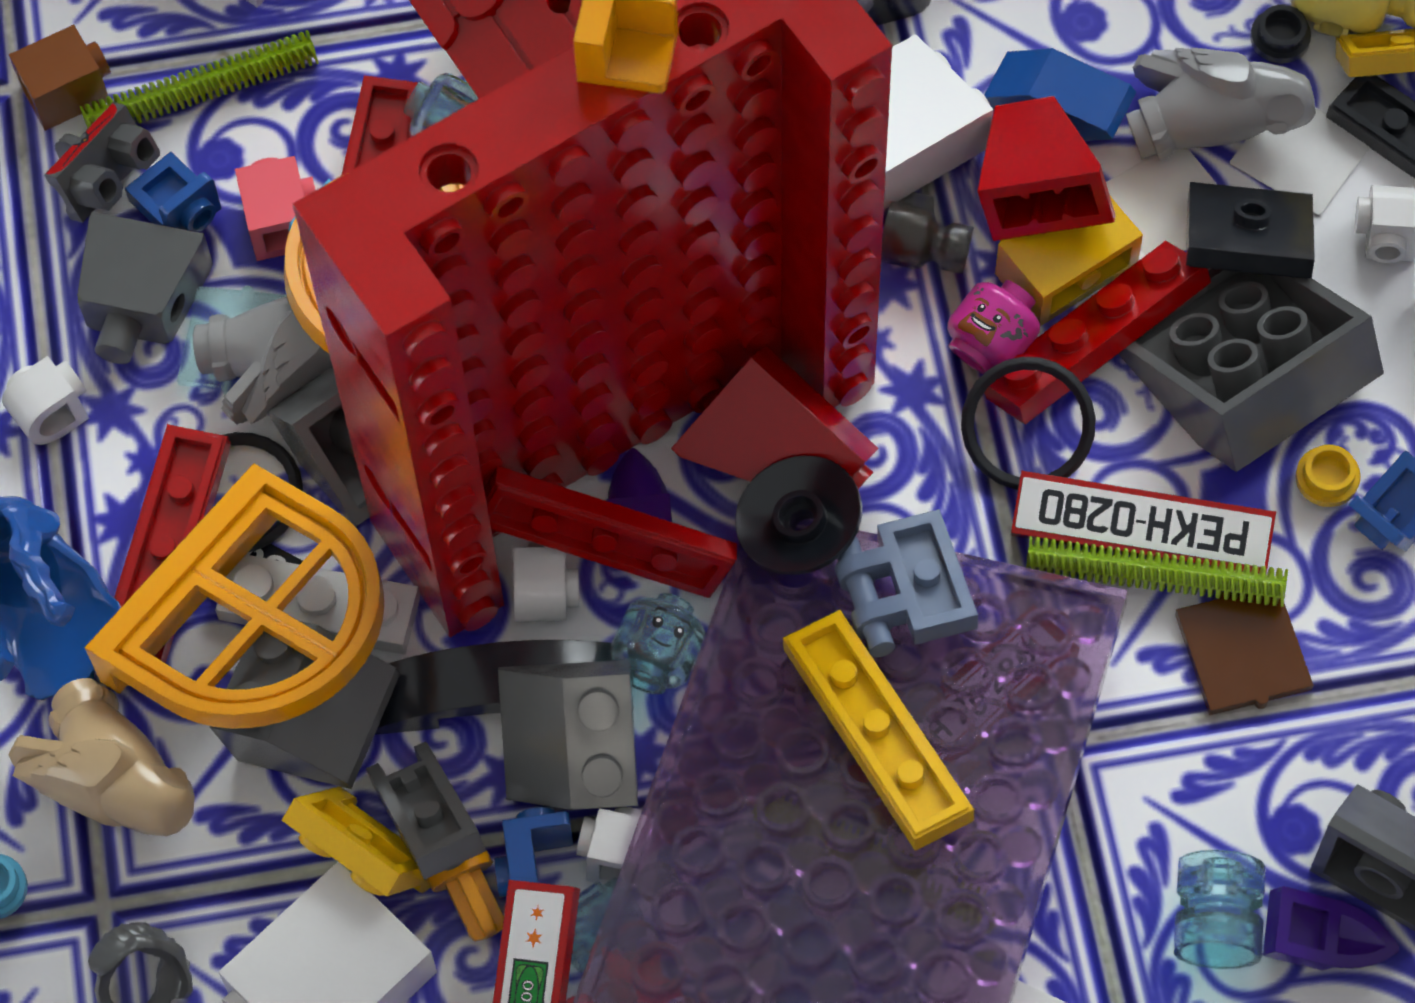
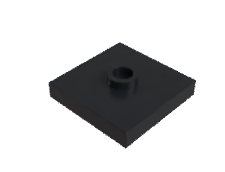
M1190 182L1187 199V266L1305 279L1312 278L1315 261L1313 194Z

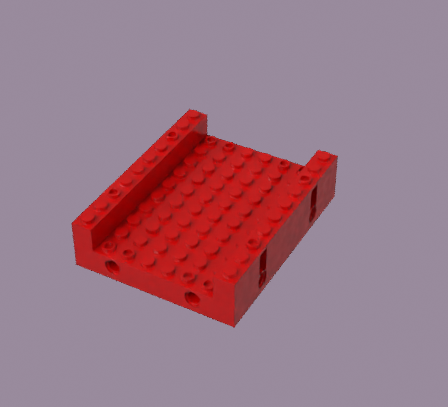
M677 0L678 36L664 92L652 93L577 82L574 46L292 203L370 521L413 585L418 586L420 595L450 638L464 629L466 631H474L483 627L495 617L498 609L504 606L493 537L501 532L491 529L484 491L486 483L497 466L565 488L587 474L589 476L599 475L612 467L622 453L639 443L650 444L659 440L670 430L674 422L691 412L702 413L747 361L765 346L769 347L834 408L840 404L843 407L855 404L875 384L893 45L857 0ZM697 44H706L712 46L706 49L691 48V46ZM449 184H461L464 186L453 192L439 190Z

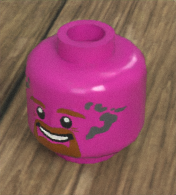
M1006 280L1001 287L989 282L977 283L948 320V332L953 339L949 343V348L963 362L981 374H984L987 370L1005 360L1013 359L1018 354H1024L1040 332V323L1031 311V308L1036 303L1035 299L1022 287L1010 280Z

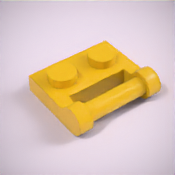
M340 786L294 798L281 820L300 834L298 839L308 850L322 857H333L352 871L351 879L367 892L388 897L411 888L416 889L420 893H424L431 888L427 879L424 880L402 838L357 807V798Z

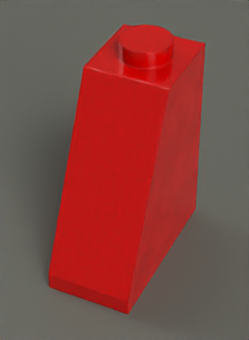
M1054 96L995 106L977 189L993 241L1115 223L1116 214L1101 164Z
M767 346L747 361L671 448L680 458L750 482L766 467L780 460L804 455L822 457L835 462L845 469L856 483L858 489L874 473L865 463L879 449Z

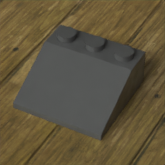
M1217 269L1208 270L1211 279L1209 285L1119 353V356L1197 445L1235 472L1256 460L1384 374L1372 316L1312 278L1305 279Z

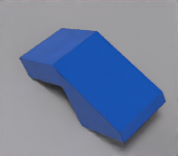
M1047 48L1007 51L984 96L987 98L993 111L996 105L1054 96L1084 141L1114 138L1136 91L1131 84L1056 49Z

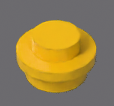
M1330 444L1322 445L1306 452L1298 463L1295 475L1296 484L1301 494L1310 502L1323 507H1336L1348 502L1357 492L1361 478L1359 466L1353 456L1344 448Z

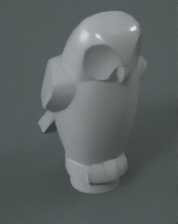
M1175 48V50H1154L1151 56L1147 54L1138 56L1133 66L1135 78H1138L1146 87L1159 91L1156 96H1147L1139 99L1140 109L1126 113V117L1141 159L1157 154L1160 161L1169 158L1175 149L1205 148L1233 144L1253 138L1266 130L1275 135L1284 134L1290 130L1307 125L1314 118L1316 110L1310 81L1299 72L1265 62H1249L1245 55L1237 52L1201 48Z
M287 297L262 304L233 318L223 314L210 316L209 323L195 325L193 330V349L200 373H214L216 380L219 382L230 381L237 377L240 378L224 395L223 406L221 407L226 416L236 425L239 423L243 424L247 420L252 425L268 416L267 411L332 366L329 353L316 344L301 327L294 316Z

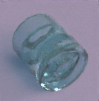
M1201 850L1188 853L1179 858L1176 893L1180 896V904L1185 907L1177 912L1175 916L1173 954L1179 960L1191 965L1215 969H1238L1260 962L1263 947V919L1253 912L1262 907L1265 895L1266 866L1260 859L1248 854L1226 850Z

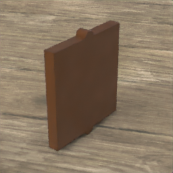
M1223 592L1220 599L1176 609L1175 616L1209 716L1250 705H1255L1258 709H1264L1268 701L1312 691L1314 685L1285 603L1281 607V598H1279L1277 606H1273L1272 597L1269 605H1265L1264 596L1262 602L1256 604V595L1254 601L1249 603L1248 594L1245 601L1241 602L1240 594L1237 600L1233 601L1232 593H1230L1229 599L1225 600Z

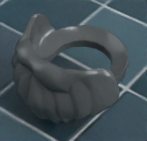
M122 923L118 927H114L96 943L89 956V968L97 974L94 988L97 1003H113L109 992L110 979L126 956L135 951L144 952L161 959L156 972L155 991L147 1003H170L172 999H187L192 995L193 983L192 975L189 971L190 962L186 959L184 948L177 944L174 938L168 937L162 929L150 927L148 923Z

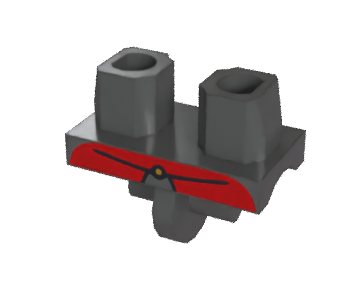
M112 102L80 137L73 134H65L55 144V151L59 159L44 176L48 183L63 198L69 218L83 223L96 208L109 211L122 197L123 184L121 181L133 168L147 170L160 156V150L149 130L136 125L127 107L123 104Z

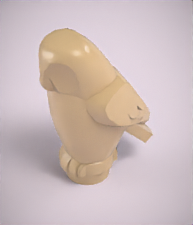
M90 678L71 681L61 687L52 699L53 711L50 712L48 720L49 726L58 738V741L20 735L8 754L15 767L13 777L32 786L41 794L57 801L59 804L104 825L113 827L124 826L147 835L169 836L178 833L187 826L194 814L195 795L186 773L180 768L166 767L160 754L149 739L136 725L118 711L119 702L113 691L108 690L105 686H101L97 681Z

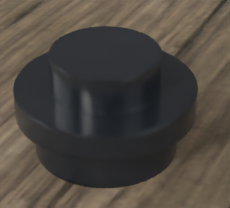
M1275 5L1266 9L1254 20L1250 40L1253 49L1262 58L1274 63H1290L1301 58L1308 50L1311 41V29L1305 16L1298 9L1289 5Z

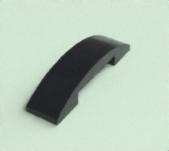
M521 640L450 648L388 663L397 668L400 676L375 735L439 729V719L501 713L498 667L629 660L628 645L586 640Z

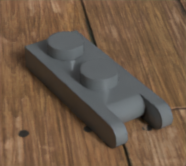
M426 741L414 746L418 762L386 776L378 763L366 768L375 791L424 880L442 871L454 869L464 861L486 851L478 829Z

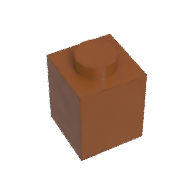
M74 24L9 54L20 88L44 131L82 114L79 106L83 107L85 111L84 104L88 103L92 108L91 102L96 101L98 106L99 99H103L105 103L107 102L106 97H108L103 77L111 74L109 65L97 42L94 41L86 45Z

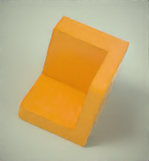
M583 0L573 40L577 82L652 93L664 92L678 36L677 0Z

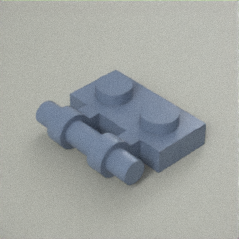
M940 509L877 525V540L880 547L862 551L859 540L855 537L848 549L838 558L839 562L835 565L834 570L841 589L850 593L855 608L851 614V619L858 637L866 640L871 656L883 657L895 649L890 632L895 626L907 624L914 645L978 629V613ZM890 576L897 595L879 599L873 583L876 579Z

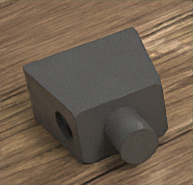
M91 212L78 287V304L86 326L93 330L101 331L95 346V352L98 356L112 363L127 364L131 361L138 339L161 344L169 343L174 339L213 265L203 233Z

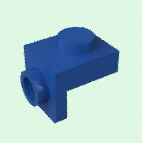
M171 151L124 188L128 201L153 224L199 233L212 222L216 213L222 209L214 180L206 172H202L198 176L195 175Z
M1406 450L1363 498L1356 495L1348 504L1361 515L1354 526L1381 550L1391 542L1406 552L1415 542V457Z
M537 807L521 811L516 815L515 819L502 820L507 856L494 857L499 897L507 896L509 880L539 883L535 859L536 851L564 848L573 845L569 812L556 813L552 808Z

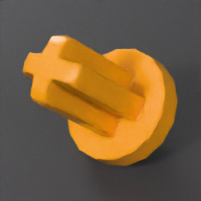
M487 850L464 861L454 869L442 871L427 879L433 892L447 889L470 939L475 942L488 939L502 931L504 920L501 908L483 873L493 864Z

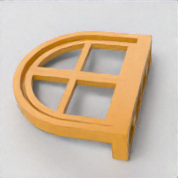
M253 463L85 646V650L100 682L119 694L129 685L169 711L193 722L212 727L240 729L268 726L298 717L318 707L343 689L358 673L371 654L382 626L385 606L382 580L371 548L363 535L348 519L331 507ZM279 520L315 541L318 545L266 602L229 580L226 576L271 526ZM331 556L341 566L348 584L347 611L342 626L333 641L283 612L284 608ZM208 597L247 620L248 623L195 681L154 656ZM264 631L314 661L297 674L271 685L252 689H223L215 687Z

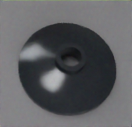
M806 455L786 458L771 464L758 473L743 491L735 514L737 537L750 559L768 571L783 575H801L817 571L839 558L855 539L862 520V499L852 477L835 462L822 457ZM813 519V522L808 527L795 531L796 526L802 520Z

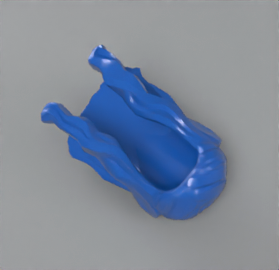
M5 496L0 497V681L9 675L15 665L25 681L26 695L37 700H45L48 697L53 698L61 687L71 681L81 678L94 679L95 669L85 650V646L119 611L121 605L109 593L97 569L72 549L58 534L60 518L57 513L36 506L31 501L22 497Z

